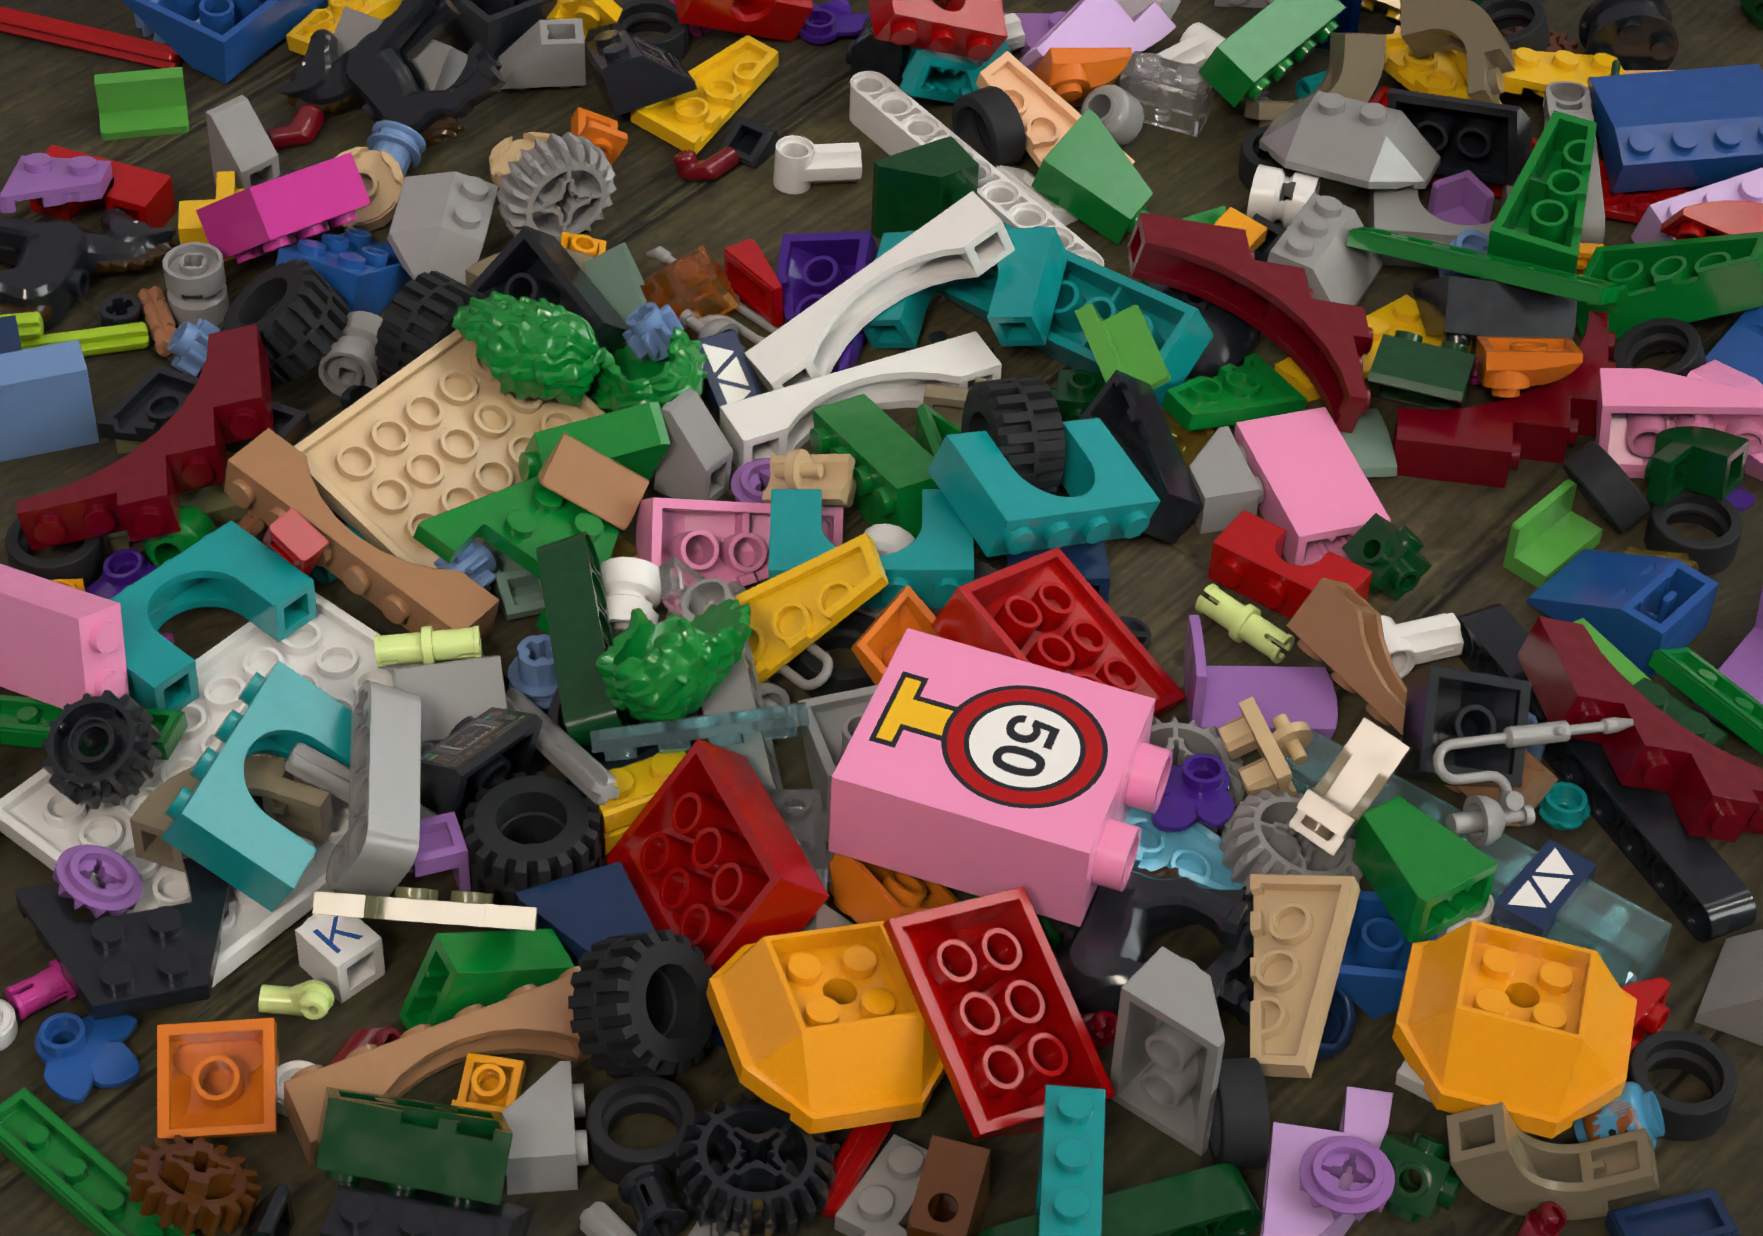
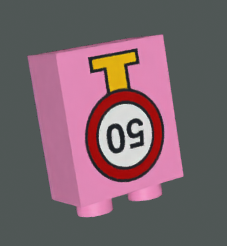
M907 628L832 775L828 851L979 897L1024 886L1036 914L1080 927L1098 885L1123 892L1128 883L1141 838V827L1124 823L1130 807L1155 814L1166 789L1173 761V750L1149 744L1155 698Z

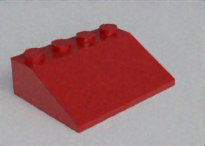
M1059 547L957 587L931 625L941 638L1155 698L1153 716L1157 719H1160L1180 705L1187 697Z
M697 739L605 857L608 864L621 862L655 931L672 930L674 935L683 934L688 937L691 947L698 946L704 953L703 963L705 966L710 965L714 974L745 944L757 943L765 936L801 932L829 897V894L746 756L701 739Z
M1024 886L891 918L883 923L974 1139L1041 1132L1046 1085L1106 1089L1105 1102L1116 1095Z

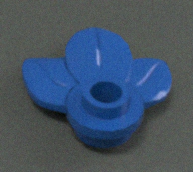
M58 1013L47 1018L41 1024L35 1037V1049L39 1059L46 1064L44 1078L49 1089L60 1099L71 1103H81L86 1099L93 1085L100 1088H118L138 1078L140 1075L138 1061L131 1050L123 1043L135 1030L137 1019L127 1014L94 1021L91 1015L81 1019L72 1013Z

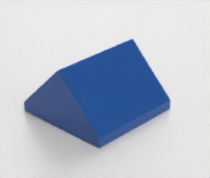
M1360 890L1336 985L1372 1020L1398 1009L1412 943L1406 940L1376 892ZM1436 934L1425 941L1436 940L1438 935Z

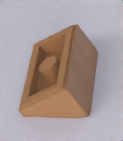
M566 433L562 434L538 473L541 485L624 531L631 523L649 484L648 479Z

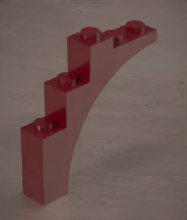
M1140 212L1126 247L1131 277L1167 285L1201 297L1235 314L1262 332L1287 353L1310 379L1340 432L1352 433L1360 415L1367 413L1371 398L1370 389L1365 387L1363 379L1362 356L1367 355L1371 350L1373 330L1371 327H1368L1364 307L1314 299L1313 290L1308 287L1305 269L1255 260L1254 251L1249 249L1246 230Z
M1589 310L1584 337L1579 345V349L1583 352V363L1571 374L1560 380L1545 385H1538L1535 388L1520 393L1519 397H1510L1505 400L1474 407L1440 410L1398 408L1392 440L1397 463V476L1505 488L1509 469H1518L1519 459L1562 464L1566 446H1575L1577 435L1596 437L1600 368H1616V361H1608V359L1612 360L1616 341V332L1608 331V312Z
M257 324L209 334L206 361L197 384L181 408L157 433L128 455L93 475L57 490L17 501V516L32 551L127 530L131 542L181 532L179 493L225 483L227 469L226 444L256 438L268 428L274 431L269 360Z
M1540 616L1537 618L1518 652L1517 658L1528 681H1532L1531 687L1548 722L1566 720L1569 725L1599 722L1603 718L1610 717L1633 719L1634 726L1618 733L1603 734L1602 732L1572 735L1570 738L1601 743L1621 785L1666 792L1688 835L1735 843L1741 831L1763 835V769L1719 749L1684 728L1653 705L1624 679L1609 662L1583 624Z

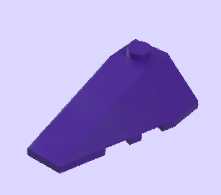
M871 231L783 234L776 273L782 285L785 305L783 308L787 322L876 260L879 249ZM862 329L846 346L831 373L856 366L866 338Z

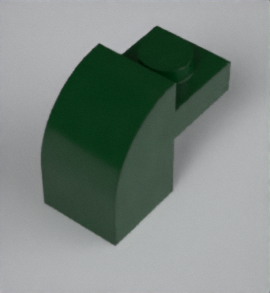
M1698 426L1674 427L1659 432L1656 435L1654 454L1650 457L1645 469L1644 477L1649 482L1646 500L1665 506L1684 489L1722 500L1743 483L1749 439L1717 429Z

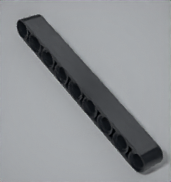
M1496 603L1456 617L1460 623L1461 635L1464 641L1462 653L1457 656L1471 672L1528 681L1517 658V654L1525 642L1528 633L1502 604ZM1531 687L1529 712L1536 716L1538 723L1548 722ZM1570 738L1567 742L1546 744L1542 756L1563 782L1573 783L1585 791L1592 817L1696 940L1706 943L1754 924L1757 916L1756 904L1747 886L1705 838L1688 835L1669 796L1665 792L1621 785L1601 743Z

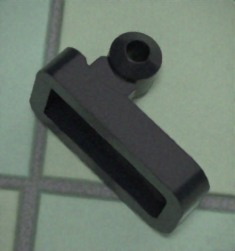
M1250 922L1241 931L1237 948L1227 946L1205 971L1211 978L1220 980V994L1216 1002L1217 1007L1231 1015H1235L1239 1023L1246 1027H1250V1002L1254 1000V989H1250L1245 985L1251 978L1250 958L1254 957V937L1250 931Z

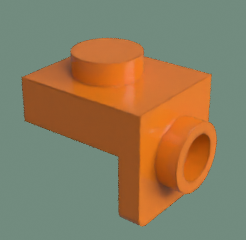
M578 107L571 117V134L577 137L583 135L586 139L591 140L596 147H599L605 153L606 159L612 166L628 143V134L618 130V121Z

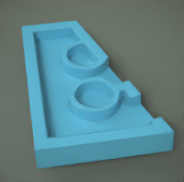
M1130 807L1124 823L1141 827L1140 844L1133 869L1146 868L1152 872L1164 866H1167L1169 869L1177 867L1179 869V877H1188L1205 889L1243 890L1245 888L1243 884L1231 881L1233 870L1221 864L1225 854L1218 848L1222 841L1220 836L1198 821L1190 828L1181 832L1161 831L1153 826L1151 812Z

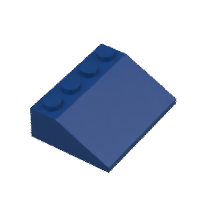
M122 0L192 68L225 84L284 39L286 34L314 9H322L328 4V0Z
M1759 64L1588 78L1587 84L1590 90L1591 102L1612 193L1708 186L1763 167V70Z

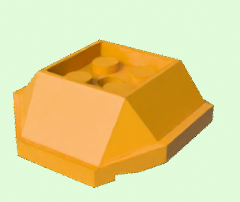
M1472 920L1436 940L1412 943L1392 1039L1409 1066L1425 1083L1424 1090L1437 1110L1456 1114L1503 1102L1514 1123L1521 1131L1552 1139L1572 1127L1573 1121L1598 1111L1622 1094L1627 1079L1637 999L1620 988L1601 956L1595 950Z
M884 921L765 936L757 943L743 945L709 979L706 996L739 1082L765 1102L791 1114L789 1120L808 1134L918 1118L923 1113L932 1097L933 1091L946 1073L883 926Z

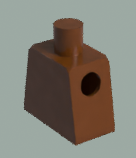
M932 1135L907 1223V1236L979 1235L989 1204L990 1149Z

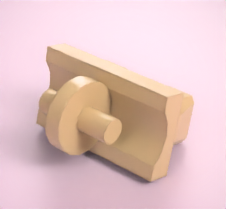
M793 449L787 455H771L769 463L770 479L767 488L763 491L762 501L771 504V489H822V505L851 507L857 486L856 480L852 477L856 460L850 454H809L805 449Z
M1253 696L1239 702L1242 715L1232 719L1217 730L1220 740L1231 760L1256 749L1261 759L1237 769L1247 794L1256 796L1262 789L1269 790L1274 794L1279 789L1280 792L1285 790L1291 797H1294L1298 793L1291 781L1293 775L1284 757L1290 756L1293 764L1296 766L1308 760L1304 749L1313 740L1314 734L1307 722L1303 721L1290 723L1286 714H1280L1272 720L1276 731L1271 733Z

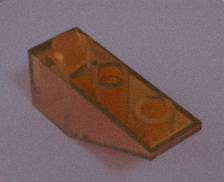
M704 245L643 278L645 285L640 287L647 302H654L659 309L669 304L678 319L686 309L696 313V318L699 319L710 314L724 315L740 306L726 272ZM690 327L687 328V329L684 328V331L693 330V329H691Z

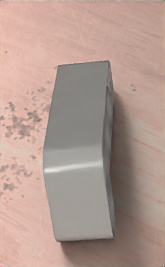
M365 680L356 694L351 715L348 831L338 842L330 856L326 870V887L328 890L347 894L388 897L409 872L415 861L420 840L421 697L419 694L370 680Z

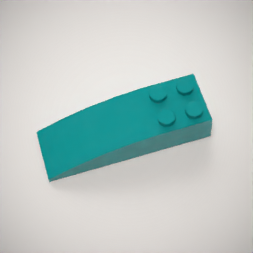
M1003 222L1006 229L1015 228ZM1066 250L1068 260L1046 344L1031 347L1075 370L1101 373L1075 310L1092 302L1102 319L1105 320L1132 305H1138L1171 376L1169 382L1153 389L1161 410L1165 411L1162 405L1166 390L1184 382L1214 336L1198 308ZM983 273L979 277L953 280L942 287L938 293L989 323L987 315L998 277Z

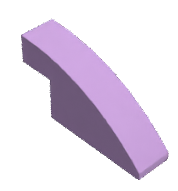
M1079 0L1019 61L1033 72L1050 48H1131L1132 57L1129 60L1130 62L1161 41L1176 28V25L1155 1L1133 18H1130L1116 0Z
M1347 1086L1339 1131L1273 1122L1266 1163L1262 1206L1263 1220L1260 1227V1236L1345 1235L1356 1220L1353 1214H1341L1334 1220L1329 1209L1323 1206L1312 1207L1309 1194L1300 1190L1299 1168L1302 1157L1313 1144L1333 1136L1356 1137L1380 1149L1383 1138L1387 1134L1393 1093ZM1348 1166L1346 1173H1342L1338 1183L1340 1189H1349L1353 1183V1167Z

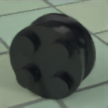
M1596 0L1585 10L1579 22L1578 34L1585 50L1584 54L1606 53L1617 57L1624 70H1666L1678 52V36L1672 25L1670 8L1665 0Z

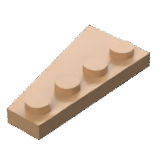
M1008 51L983 69L977 78L976 84L980 89L991 85L1001 88L1010 96L1024 124L1026 136L1025 150L1038 167H1040L1047 154L1082 116ZM1125 153L1130 162L1134 165L1135 161Z

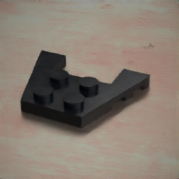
M183 859L191 902L173 906H161L156 909L118 916H107L79 923L73 922L69 898L58 895L59 884L57 882L15 889L18 911L23 918L27 917L36 930L38 940L45 950L51 951L60 964L61 973L94 1021L210 999L221 945L220 935L223 920L227 916L230 902L229 891L231 885L193 859Z

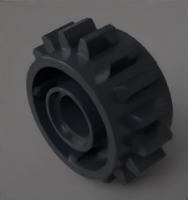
M105 690L102 696L92 697L89 693L83 694V699L71 705L67 703L64 706V711L57 719L51 720L49 723L51 729L48 738L43 740L41 744L47 751L48 756L41 762V765L52 775L49 783L61 794L63 793L72 803L78 805L84 801L92 809H98L102 802H110L112 805L118 806L121 799L131 794L136 796L140 793L139 788L147 779L153 778L152 768L156 759H160L162 754L155 747L154 743L162 736L161 732L151 723L154 719L153 716L142 705L139 706L129 695L124 694L118 699L110 690ZM108 743L106 749L101 754L95 756L97 750L102 745Z

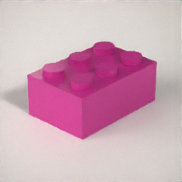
M350 152L249 187L196 210L209 244L220 250L223 254V260L235 256L237 264L263 255V251L267 253L296 243L295 233L299 241L329 231L330 227L327 221H329L331 228L357 219L355 210L371 204V201Z

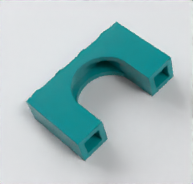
M1055 227L1008 228L1006 231L1015 251L984 272L985 274L998 277L987 319L1001 346L1045 345L1068 254ZM915 231L883 233L876 259ZM949 282L930 286L903 298L882 311L864 326L862 330L873 349L916 348L927 307L934 295Z
M1100 418L1062 422L1065 436V461L1061 484L1070 497H1062L1044 492L1025 481L1011 467L986 431L946 435L927 470L987 557L1006 554L1016 555L1027 551L1053 549L1084 543L1094 544L1100 541L1119 538H1134L1140 536L1147 529L1150 518L1161 501Z
M771 489L769 579L836 547L825 537L822 531V489ZM922 489V528L919 535L907 547L891 554L879 556L889 584L859 608H885L897 593L907 585L913 589L928 608H944L957 587L974 581L973 536L940 489Z
M231 520L214 532L205 535L200 541L174 558L165 561L160 567L134 584L125 587L120 593L109 599L120 603L129 696L139 706L142 705L144 708L180 711L199 698L200 694L195 660L157 632L171 617L194 608H224L242 615L278 643L317 617L314 580Z
M279 660L265 677L256 672L246 684L238 697L239 700L245 703L240 713L232 709L215 732L214 736L222 742L216 751L208 747L189 774L196 778L197 781L191 790L183 786L167 807L164 814L172 818V820L160 837L271 912L293 891L316 853L317 848L272 819L255 803L245 783L244 760L246 757L258 754L275 755L287 759L294 746L298 743H303L350 768L352 710Z
M1046 1085L1036 1178L1035 1214L1039 1213L1038 1236H1101L1106 1089Z

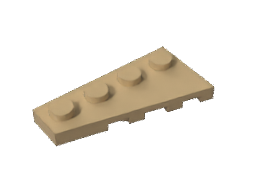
M1250 874V891L1253 894V911L1250 912V931L1254 937V957L1250 958V977L1254 983V1000L1250 1002V1058L1258 1060L1264 1076L1312 1077L1361 890L1355 876Z

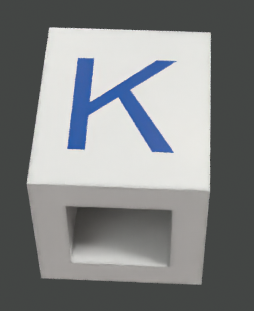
M314 914L303 925L295 929L300 967L312 978L326 983L333 991L334 997L341 1004L385 975L382 938L360 918Z

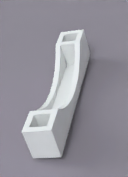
M972 191L746 351L745 355L760 381L769 392L831 374L834 365L846 346L864 326L882 311L903 298L930 286L958 279L979 277L1014 252L1015 248L1002 220Z
M974 331L720 406V430L733 449L732 461L739 468L752 460L771 458V455H787L790 450L802 447L810 439V430L814 428L812 412L814 408L865 394L882 410L918 408L923 403L926 384L971 389L976 377L989 380L1001 379L1002 364L978 333Z

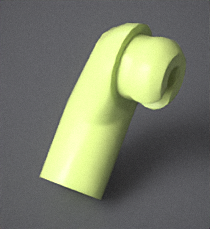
M316 979L308 980L292 987L262 984L258 1009L259 1013L304 1016L307 1019L319 1020L325 1017L333 1006L334 995L326 983Z

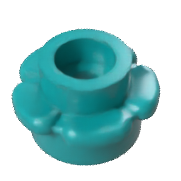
M1557 782L1538 804L1540 807L1539 815L1544 822L1555 829H1577L1582 826L1583 820H1587L1590 816L1587 795L1582 788L1573 783Z

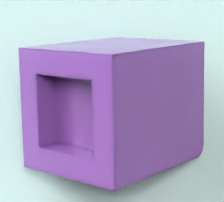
M1470 170L1433 182L1428 212L1441 220L1454 224L1479 225L1490 222L1494 193Z
M455 812L420 819L419 848L415 861L408 873H414L416 878L451 869L458 890L470 892L468 849Z

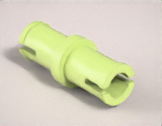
M1212 583L1203 590L1210 596L1209 599L1218 605L1213 604L1200 595L1195 605L1196 611L1203 613L1227 629L1229 637L1237 643L1245 641L1270 658L1275 664L1284 660L1286 656L1272 642L1290 652L1294 644V636L1285 633L1261 617L1260 609L1252 604L1243 605L1219 589V586Z
M479 625L469 628L433 631L432 626L421 627V632L382 636L378 634L374 636L377 668L413 663L431 664L436 663V661L482 657Z

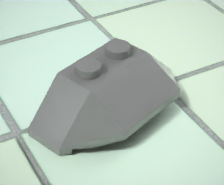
M1322 91L1315 92L1277 115L1259 141V148L1263 151H1268L1270 156L1284 168L1366 189H1399L1407 186L1413 189H1425L1438 169L1441 160L1438 153L1402 111L1385 107L1379 103H1367L1343 97L1338 93Z
M456 171L405 177L387 240L402 267L413 280L421 273L426 272L429 274L431 271H438L466 285L465 270L479 260L498 185Z

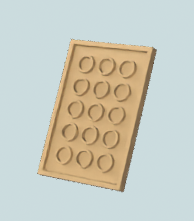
M456 329L294 447L307 456L311 477L324 502L349 526L359 531L366 542L383 552L407 562L437 569L438 567L434 565V561L440 557L413 538L421 521L522 482L518 467L519 456L525 451L535 432L606 413L599 409L584 393L581 403L576 406L561 404L556 399L542 400L540 397L535 399L529 397L525 400H520L513 392H509L505 396L502 395L499 380L494 379L490 369L484 366L482 361L475 356L477 348L475 341H467L465 336L460 335L459 330ZM481 537L474 540L482 544L488 543Z

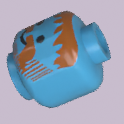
M1626 1082L1622 1094L1611 1103L1592 1114L1573 1121L1579 1143L1646 1128L1653 1140L1655 1150L1658 1137L1665 1134L1664 1119L1656 1095L1653 1091L1645 1092L1636 1082Z

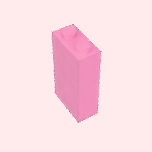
M1326 407L1236 422L1234 438L1237 444L1244 446L1247 453L1248 466L1254 476L1258 475L1263 484L1264 501L1262 504H1258V509L1264 520L1286 530L1283 555L1288 563L1299 566L1312 565L1320 561L1328 551L1352 562L1342 547L1375 513L1391 522L1390 517Z
M0 564V687L64 709L67 703L71 705L83 699V694L86 693L94 697L102 696L105 690H110L118 699L124 694L129 695L120 603Z

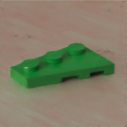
M1252 353L1245 356L1243 365L1239 367L1229 363L1220 367L1218 376L1213 378L1198 376L1166 390L1162 407L1187 431L1200 432L1206 428L1228 425L1236 426V422L1304 411L1307 399L1257 353Z

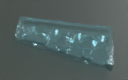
M796 702L677 719L675 722L664 720L591 730L590 737L593 753L604 752L605 761H616L638 757L636 747L658 745L659 754L688 751L691 748L690 740L711 738L712 744L726 746L744 743L743 734L765 731L766 740L797 736L798 726L810 724L807 703Z

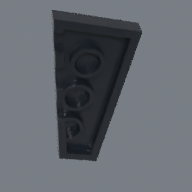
M156 365L97 423L102 438L145 442L157 433L181 408L199 378ZM272 401L274 432L292 446H295L312 428L308 412ZM255 438L226 444V451L239 452Z

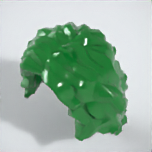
M492 291L489 298L481 300L471 297L468 306H459L456 314L452 317V327L459 330L460 335L465 336L467 341H475L477 345L475 356L482 361L484 366L490 369L492 377L499 380L500 392L504 396L509 392H513L520 400H525L529 397L533 399L540 397L542 400L556 399L561 404L576 406L581 403L583 393L589 392L590 383L593 382L594 377L601 371L598 364L603 361L602 350L599 349L598 341L589 322L577 314L566 311L562 305L556 306L553 303H549L546 298H539V301L531 300L529 297L521 296L517 300L511 295Z
M674 327L673 334L670 337L671 344L667 349L669 356L660 361H652L647 354L641 359H637L628 344L614 352L615 358L606 350V347H600L603 361L598 364L601 371L594 377L592 382L594 392L590 397L591 400L597 404L599 409H603L606 412H614L647 402L659 401L660 408L662 409L667 402H671L688 388L696 391L700 396L703 392V379L707 378V372L703 370V367L708 358L706 353L699 350L702 347V342L700 340H690L686 332L678 327Z
M727 599L717 606L715 604L709 606L702 615H695L692 622L684 617L679 618L674 613L668 616L665 622L653 624L651 620H648L641 608L633 609L631 611L629 627L614 637L613 646H609L607 651L602 653L596 660V669L602 676L601 681L606 686L605 694L608 698H611L612 705L621 711L628 710L631 717L640 721L648 720L659 723L666 721L675 722L697 711L704 700L709 699L713 692L720 689L719 684L731 672L732 665L742 659L741 653L745 647V642L750 638L752 632L750 627V605L746 603L741 606L738 599Z

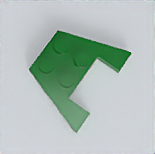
M535 476L421 521L413 538L450 564L475 539L481 537L540 579L536 553L537 547L586 531L594 544L601 565L602 562L610 559L620 531L600 517L540 484L539 476ZM544 609L540 613L535 626L549 635L546 610Z

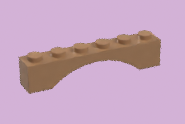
M270 428L228 459L224 492L237 506L249 510L265 522L268 527L292 507L296 509L329 542L316 565L323 566L342 580L351 592L362 595L391 622L400 624L411 633L421 632V627L432 626L433 631L469 628L479 625L481 640L493 630L500 601L498 598L461 571L436 569L407 562L377 549L355 535L336 518L321 498L311 477L307 456Z
M1322 578L1286 626L1300 638L1297 645L1303 652L1317 661L1323 660L1334 670L1331 677L1338 685L1351 693L1357 692L1368 702L1365 709L1374 719L1386 726L1392 725L1403 735L1407 688L1396 671L1384 639L1381 614L1347 583ZM1525 748L1522 787L1512 788V790L1520 792L1524 798V804H1531L1535 809L1557 782L1558 778ZM1445 785L1454 792H1463L1467 797L1470 795L1488 796L1495 799L1500 805L1502 792L1500 787ZM1519 823L1506 824V826L1521 827Z
M579 965L565 971L558 980L539 987L535 984L524 985L512 991L502 1001L486 1007L483 1004L468 1006L459 1011L453 1019L432 1027L430 1024L417 1025L404 1032L398 1040L379 1047L376 1044H367L353 1050L344 1060L325 1067L320 1064L310 1065L296 1072L291 1077V1080L284 1082V1108L309 1166L315 1164L314 1153L326 1087L401 1097L425 1078L454 1064L466 1061L468 1052L482 1055L510 1053L548 1055L576 1063L591 1058V1054L583 1055L577 1045L580 1037L578 1033H572L570 1021L574 1020L573 1009H568V996H573L574 992L570 981L573 972H580Z

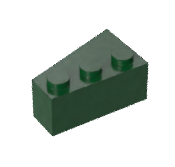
M326 1087L314 1160L316 1168L326 1170L325 1177L336 1181L357 1183L361 1181L362 1177L382 1181L385 1186L398 1190L418 1191L422 1189L456 1198L500 1205L513 1133L502 1112Z

